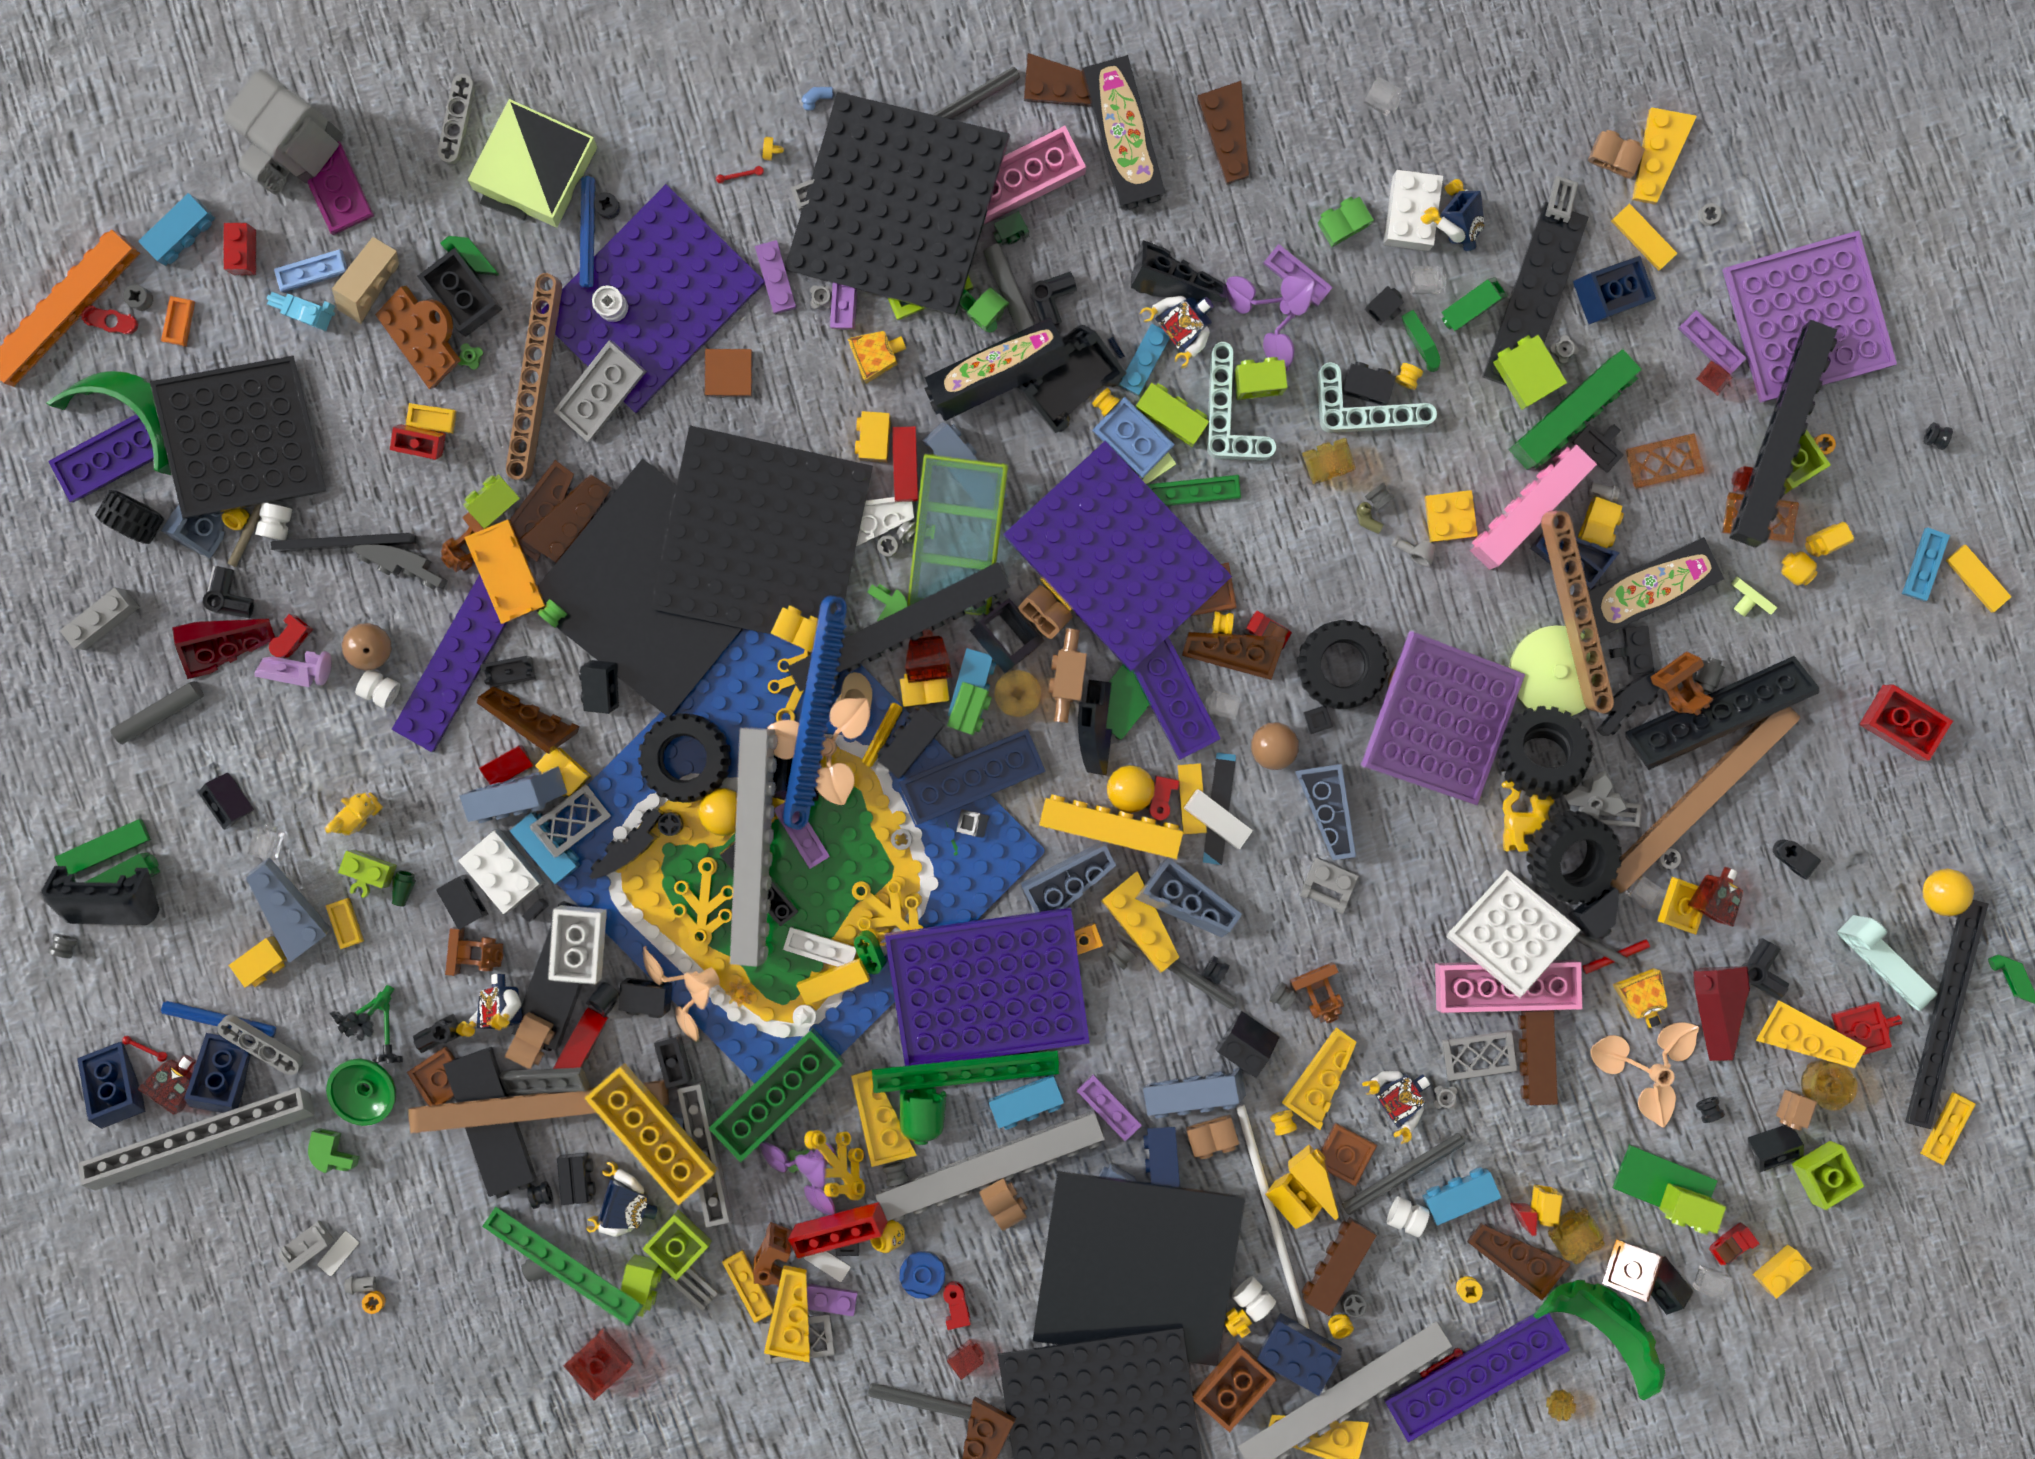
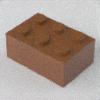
M1239 1341L1192 1393L1194 1401L1229 1433L1276 1381L1273 1371L1257 1362V1357Z

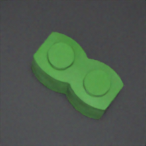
M1351 196L1340 203V208L1336 210L1330 208L1320 215L1321 219L1318 225L1331 247L1338 245L1373 223L1374 219L1360 196L1355 199Z

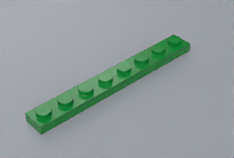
M1058 1051L872 1069L874 1093L1056 1075L1059 1074Z
M498 1207L494 1208L483 1224V1228L624 1324L631 1326L642 1309V1304Z

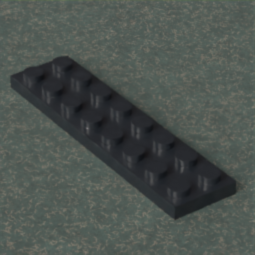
M1548 202L1543 203L1487 361L1483 378L1507 386L1493 363L1499 358L1497 354L1508 347L1511 350L1519 346L1517 342L1528 335L1531 338L1539 335L1542 342L1545 343L1584 233L1588 216L1572 211L1568 223L1563 222L1564 218L1560 217L1557 220L1554 219L1555 215L1545 216Z
M1792 656L1708 694L1707 696L1712 697L1713 701L1709 703L1710 707L1706 709L1704 707L1701 708V713L1695 715V713H1678L1673 710L1626 731L1625 736L1646 768L1651 770L1819 694V686L1797 658Z

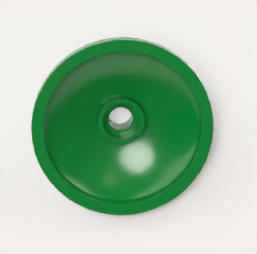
M351 1059L341 1063L333 1070L327 1081L326 1093L331 1108L340 1118L351 1124L360 1126L376 1124L388 1116L396 1102V1088L389 1073L379 1064L367 1059ZM364 1083L368 1084L370 1088H366Z

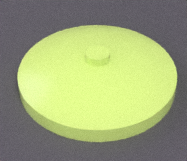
M1566 626L1540 628L1521 640L1512 654L1509 668L1525 674L1517 696L1519 702L1527 709L1533 708L1534 711H1536L1538 706H1546V709H1551L1552 706L1558 707V711L1564 713L1566 710L1572 713L1571 716L1585 710L1586 707ZM1581 632V639H1583L1585 634ZM1590 653L1586 656L1587 662L1590 660ZM1593 675V677H1592V679H1591L1592 684H1593V683L1595 682V680H1596V676H1595V675Z

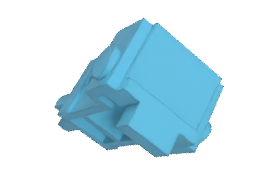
M274 292L267 296V304L280 309L281 314L323 331L327 330L332 316L335 315V312H333L335 305L324 301L323 306H319L288 293L286 297Z

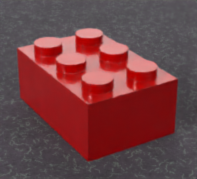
M1894 684L1882 685L1859 725L1914 759L1929 761L1953 720Z

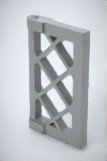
M585 784L529 827L552 856L557 858L610 818L611 815ZM583 794L588 799V805L574 804V801ZM566 806H570L569 819L555 817ZM573 807L587 809L586 821L572 820ZM590 809L597 810L601 815L593 822H589ZM548 820H552L551 833H546L540 828ZM555 821L569 823L567 835L554 834ZM571 823L585 825V828L576 835L570 836ZM553 837L567 839L558 848L552 843Z
M1511 1030L1442 1040L1441 1045L1448 1081L1517 1071L1513 1033ZM1505 1038L1506 1045L1502 1050L1492 1043L1494 1039ZM1487 1041L1479 1053L1469 1046L1470 1043ZM1463 1044L1462 1049L1454 1056L1451 1053L1450 1046ZM1490 1044L1500 1051L1492 1063L1482 1056ZM1466 1048L1477 1054L1469 1066L1459 1059ZM1503 1054L1508 1057V1065L1495 1066ZM1480 1057L1490 1064L1488 1068L1472 1069ZM1458 1061L1467 1069L1466 1071L1454 1072L1453 1066Z
M830 1314L809 1316V1330L818 1336V1339L810 1347V1358L835 1355L836 1350ZM771 1322L760 1324L764 1349ZM824 1322V1331L820 1334L810 1325ZM820 1339L824 1340L827 1344V1349L815 1351L813 1348ZM764 1354L766 1365L795 1361L794 1359L779 1356L772 1357V1355Z

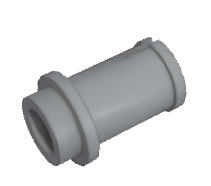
M1591 482L1588 496L1617 502L1620 489L1616 488V485L1610 487Z
M350 1276L349 1279H345V1292L350 1293V1295H354L355 1292H373L376 1290V1282H374L376 1278L375 1276L362 1278Z

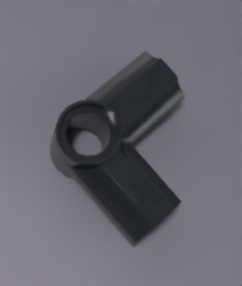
M1071 271L1044 281H1037L1032 286L1030 297L1034 302L1040 322L1051 317L1055 326L1062 323L1054 299L1077 291ZM1038 287L1046 289L1047 296L1045 298H1038L1035 295V289Z
M213 566L208 590L203 597L204 607L215 613L250 619L254 610V599L230 594L234 570ZM219 596L221 603L218 607L213 608L212 600Z
M1761 938L1749 960L1742 966H1748V974L1752 968H1756L1757 975L1754 979H1750L1749 976V983L1779 1001L1787 993L1789 983L1768 970L1781 949Z
M454 1014L435 1022V1025L413 1035L414 1044L420 1053H424L442 1043L445 1044L461 1036L456 1032L459 1024Z

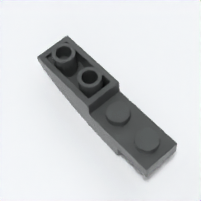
M358 545L352 549L358 553V559L368 564L371 561L378 564L377 569L387 575H390L391 572L399 574L402 570L404 574L415 578L417 575L424 579L422 584L433 590L436 587L444 589L448 582L446 579L428 570L432 561L412 552L383 545Z

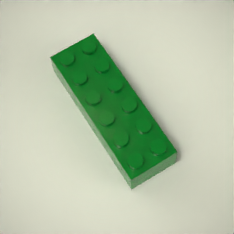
M1624 349L1620 350L1602 364L1508 450L1526 470L1531 467L1536 469L1542 466L1552 457L1549 454L1550 452L1554 453L1560 450L1569 442L1568 436L1571 438L1586 426L1584 421L1589 422L1592 418L1594 419L1604 410L1601 407L1602 405L1605 407L1621 395L1619 390L1623 391L1631 386L1638 379L1636 374L1642 369Z
M812 1028L712 1123L708 1129L741 1163L844 1064L845 1060Z

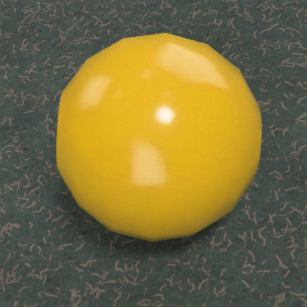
M1122 766L1112 773L1107 782L1108 799L1114 807L1122 812H1139L1150 804L1154 796V781L1150 774L1139 766Z
M718 788L709 795L706 794L700 802L698 811L700 822L704 828L717 836H727L736 832L737 792L729 788Z
M1946 868L1934 871L1925 880L1922 896L1928 908L1934 913L1951 917L1962 914L1969 908L1973 901L1974 887L1965 874Z

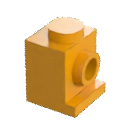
M1095 922L1074 930L1078 955L1103 946ZM1082 936L1088 938V943L1085 945L1079 942Z

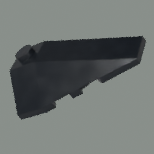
M1145 240L1142 241L1131 274L1132 289L1139 293L1159 297L1183 296L1186 299L1193 297L1195 300H1202L1204 297H1207L1211 301L1225 302L1227 300L1226 284L1204 271H1194L1188 266L1190 263L1184 259L1179 262L1169 256L1171 253L1169 250Z

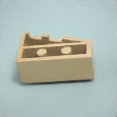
M372 237L332 288L337 310L361 324L389 277L399 266L397 251Z

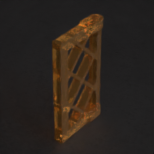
M1695 433L1626 449L1635 489L1704 473ZM1688 442L1690 449L1686 453L1677 448L1676 445ZM1667 446L1671 448L1665 459L1653 452L1655 449ZM1673 450L1685 456L1679 467L1668 461ZM1647 452L1648 455L1642 464L1636 460L1635 454ZM1651 455L1662 461L1657 472L1645 466ZM1687 459L1693 461L1695 468L1685 471L1681 469ZM1665 464L1677 470L1672 474L1659 475ZM1644 469L1654 475V477L1641 480L1640 472Z
M1728 492L1722 533L1731 534L1733 528L1731 527L1732 519L1738 513L1734 507L1735 500L1742 501L1744 494ZM1778 500L1776 507H1788L1789 513L1788 516L1783 518L1778 511L1777 516L1781 521L1772 528L1769 527L1771 534L1768 540L1792 543L1799 503ZM1783 523L1786 527L1785 535L1775 534L1772 530Z

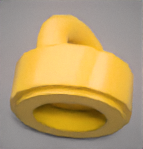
M765 136L762 157L764 160L772 161L773 153L781 154L784 152L783 147L773 145L774 137Z
M243 508L225 511L222 514L224 524L232 530H241L249 518L248 511Z
M1345 1314L1334 1315L1328 1321L1329 1330L1335 1339L1345 1338L1354 1330L1351 1320Z

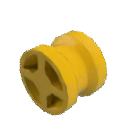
M1402 363L1400 367L1401 373L1396 376L1395 382L1405 388L1416 390L1418 386L1417 380L1422 377L1424 372L1414 365Z
M1107 387L1092 402V405L1095 408H1099L1101 414L1105 417L1121 400L1118 397L1112 396L1111 390Z
M1215 611L1212 633L1232 634L1234 614L1228 613L1223 615Z
M1292 1110L1281 1111L1270 1116L1271 1122L1275 1124V1135H1284L1298 1129L1296 1123L1292 1120Z
M1464 1276L1456 1284V1291L1463 1301L1475 1303L1482 1297V1287L1475 1278Z

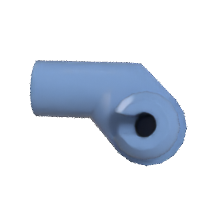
M833 87L811 88L802 97L803 108L805 110H814L815 102L818 99H833Z

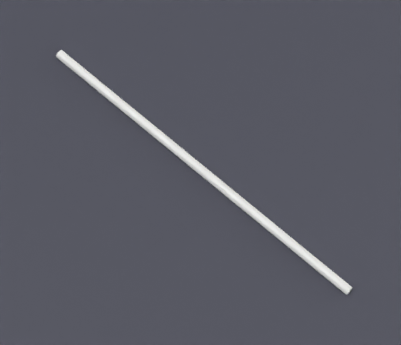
M1245 1104L1238 1105L1236 1110L1298 1323L1310 1329L1274 1204L1265 1195L1269 1187ZM1326 1385L1321 1394L1328 1390Z

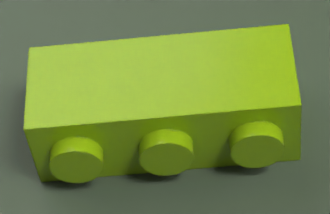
M1151 383L1137 403L1136 408L1145 417L1190 447H1193L1209 423L1206 420L1207 415L1198 409L1193 411L1187 407L1188 403L1179 396L1174 398L1169 395V390L1163 385Z

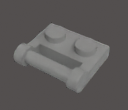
M1314 858L1299 896L1305 899L1309 897L1343 914L1359 876ZM1313 882L1342 894L1340 900L1311 889Z

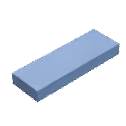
M339 249L275 268L274 272L279 289L283 293L341 276L348 268L343 251Z

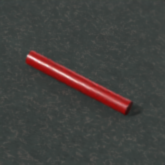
M1645 939L1616 952L1629 957L1650 948V944ZM1604 956L1583 965L1582 969L1586 975L1615 963V961Z

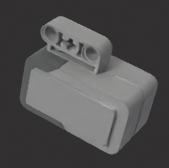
M259 69L253 74L223 116L224 122L252 143L240 159L238 168L272 194H278L284 188L287 181L286 177L290 172L304 183H307L310 178L315 177L339 146L338 142H341L343 134L312 105L292 90H289L284 84L263 69Z

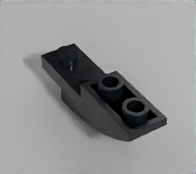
M1661 669L1642 675L1619 690L1613 696L1614 705L1609 711L1610 714L1596 731L1602 736L1614 735L1622 726L1620 724L1625 716L1629 717L1635 711V704L1638 706L1651 705L1657 699V691L1660 689V687L1652 683L1651 676Z
M1089 679L1086 702H1079L1078 734L1080 751L1086 772L1107 776L1112 729H1107L1106 725L1112 682Z
M658 807L652 810L648 809L640 819L643 822L639 828L634 827L627 835L628 842L622 838L617 841L612 840L605 849L607 854L602 860L598 858L590 868L593 872L589 877L596 879L609 875L630 864L643 854L658 838L651 830L657 824L660 817L664 815V812Z
M735 841L720 853L722 859L733 871ZM769 874L771 877V887L768 890V899L770 900L769 914L781 927L797 914L798 910Z

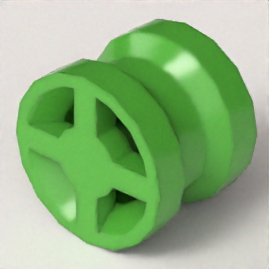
M549 599L546 602L547 606L544 609H540L538 614L556 628L558 621L561 618H565L567 613Z

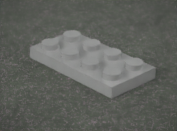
M609 340L554 409V412L583 439L591 442L647 371L613 340Z

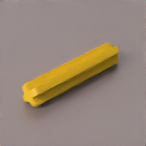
M896 703L890 705L862 758V763L866 766L872 767L879 756L877 753L884 746L903 710L902 706Z

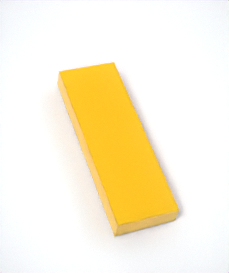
M1630 203L1611 220L1658 271L1677 254Z
M1966 544L1962 545L1945 560L1991 613L1999 609L2012 597Z
M1201 763L1177 765L1183 835L1207 833L1206 825L1184 809L1196 789L1203 792Z
M861 958L799 981L796 986L805 1004L809 1005L866 983L870 980V977Z
M1952 1092L1920 1154L1944 1166L1976 1104Z
M742 1249L722 1260L753 1322L756 1323L773 1314L774 1306L763 1285L754 1284L753 1267L744 1250Z

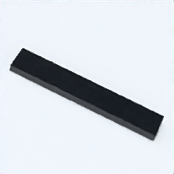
M412 533L275 540L271 542V550L287 552L353 548L358 545L389 546L417 543L416 536Z

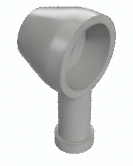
M1397 535L1391 545L1410 554L1412 560L1425 567H1429L1434 559L1435 546L1428 541H1422L1415 547L1400 539Z

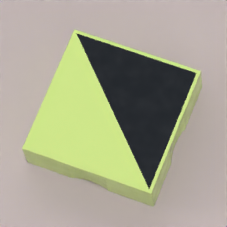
M509 99L468 181L474 191L501 203L515 206L527 215L557 228L572 199L574 188L583 177L597 149L594 137Z

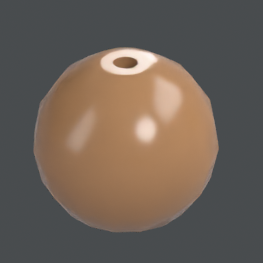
M370 623L358 624L350 628L342 641V652L345 659L353 667L361 670H374L382 666L388 660L392 649L391 640L386 631L378 625Z
M1279 722L1267 723L1254 733L1251 741V752L1255 761L1262 767L1270 770H1281L1295 761L1299 752L1298 738L1288 725Z

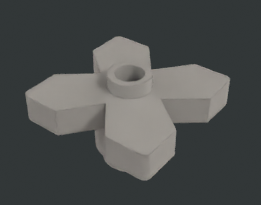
M1606 771L1586 779L1581 786L1574 787L1571 793L1564 795L1569 805L1580 806L1578 811L1590 814L1598 819L1600 810L1616 814L1626 809L1625 801L1620 793L1610 792L1613 784Z

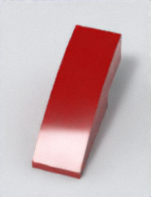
M916 426L893 427L895 502L918 501Z
M587 1007L553 1069L583 1067L609 1017L606 1016L604 1018L601 1016V1013Z

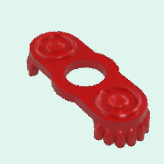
M93 305L87 306V308L85 307L82 310V320L88 326L102 328L109 333L119 332L126 335L133 334L138 329V322L131 314L124 315L116 310H103ZM109 315L117 317L118 323L115 327L109 328L106 325V318Z

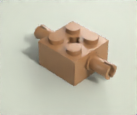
M1066 628L1064 648L1058 651V655H1053L1051 670H1056L1055 678H1050L1048 693H1053L1052 698L1057 700L1054 721L1068 723L1070 703L1081 701L1087 655L1077 651L1080 630Z

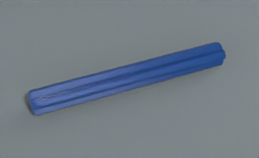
M590 176L581 178L580 286L585 288L593 287L595 179Z
M170 1001L164 1002L161 1008L162 1014L217 1027L222 1019L228 1016ZM240 1018L274 1038L275 1026ZM228 1024L227 1028L231 1030L232 1026Z

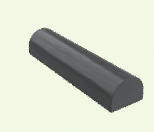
M998 243L989 246L983 251V254L1002 297L1009 302L1007 309L1017 331L1020 332L1035 325L1002 247Z
M197 681L187 683L111 728L110 732L116 741L123 745L204 696L203 691Z

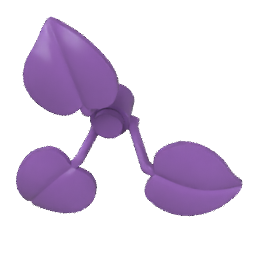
M1293 275L1288 276L1281 285L1282 297L1255 300L1256 290L1250 281L1240 276L1229 277L1226 282L1227 296L1230 305L1238 313L1245 314L1250 312L1252 304L1260 305L1280 302L1281 312L1287 314L1288 317L1275 329V334L1268 333L1265 335L1263 348L1267 358L1278 357V360H1285V369L1289 371V367L1294 359V345L1291 339L1285 334H1280V331L1291 319L1295 318V315H1302L1308 310L1313 298L1315 280Z
M765 1141L760 1144L765 1160L775 1170L785 1172L787 1167L797 1165L798 1169L812 1184L811 1186L806 1185L804 1192L806 1198L815 1209L826 1215L835 1214V1206L832 1199L827 1197L822 1189H819L825 1185V1168H827L826 1166L829 1163L818 1149L815 1152L811 1150L805 1155H798L793 1161H787L785 1154L774 1145ZM827 1144L828 1147L832 1150V1152L836 1155L835 1150L829 1144Z

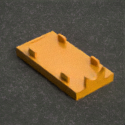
M507 519L464 537L501 624L546 606L510 520Z

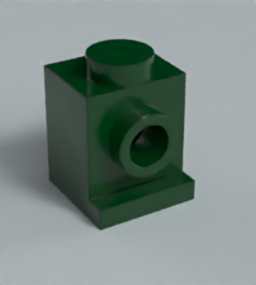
M1019 211L994 223L995 231L992 234L998 244L1002 243L1004 245L1008 243L1012 245L1018 242L1022 235H1024L1025 239L1029 237V230Z

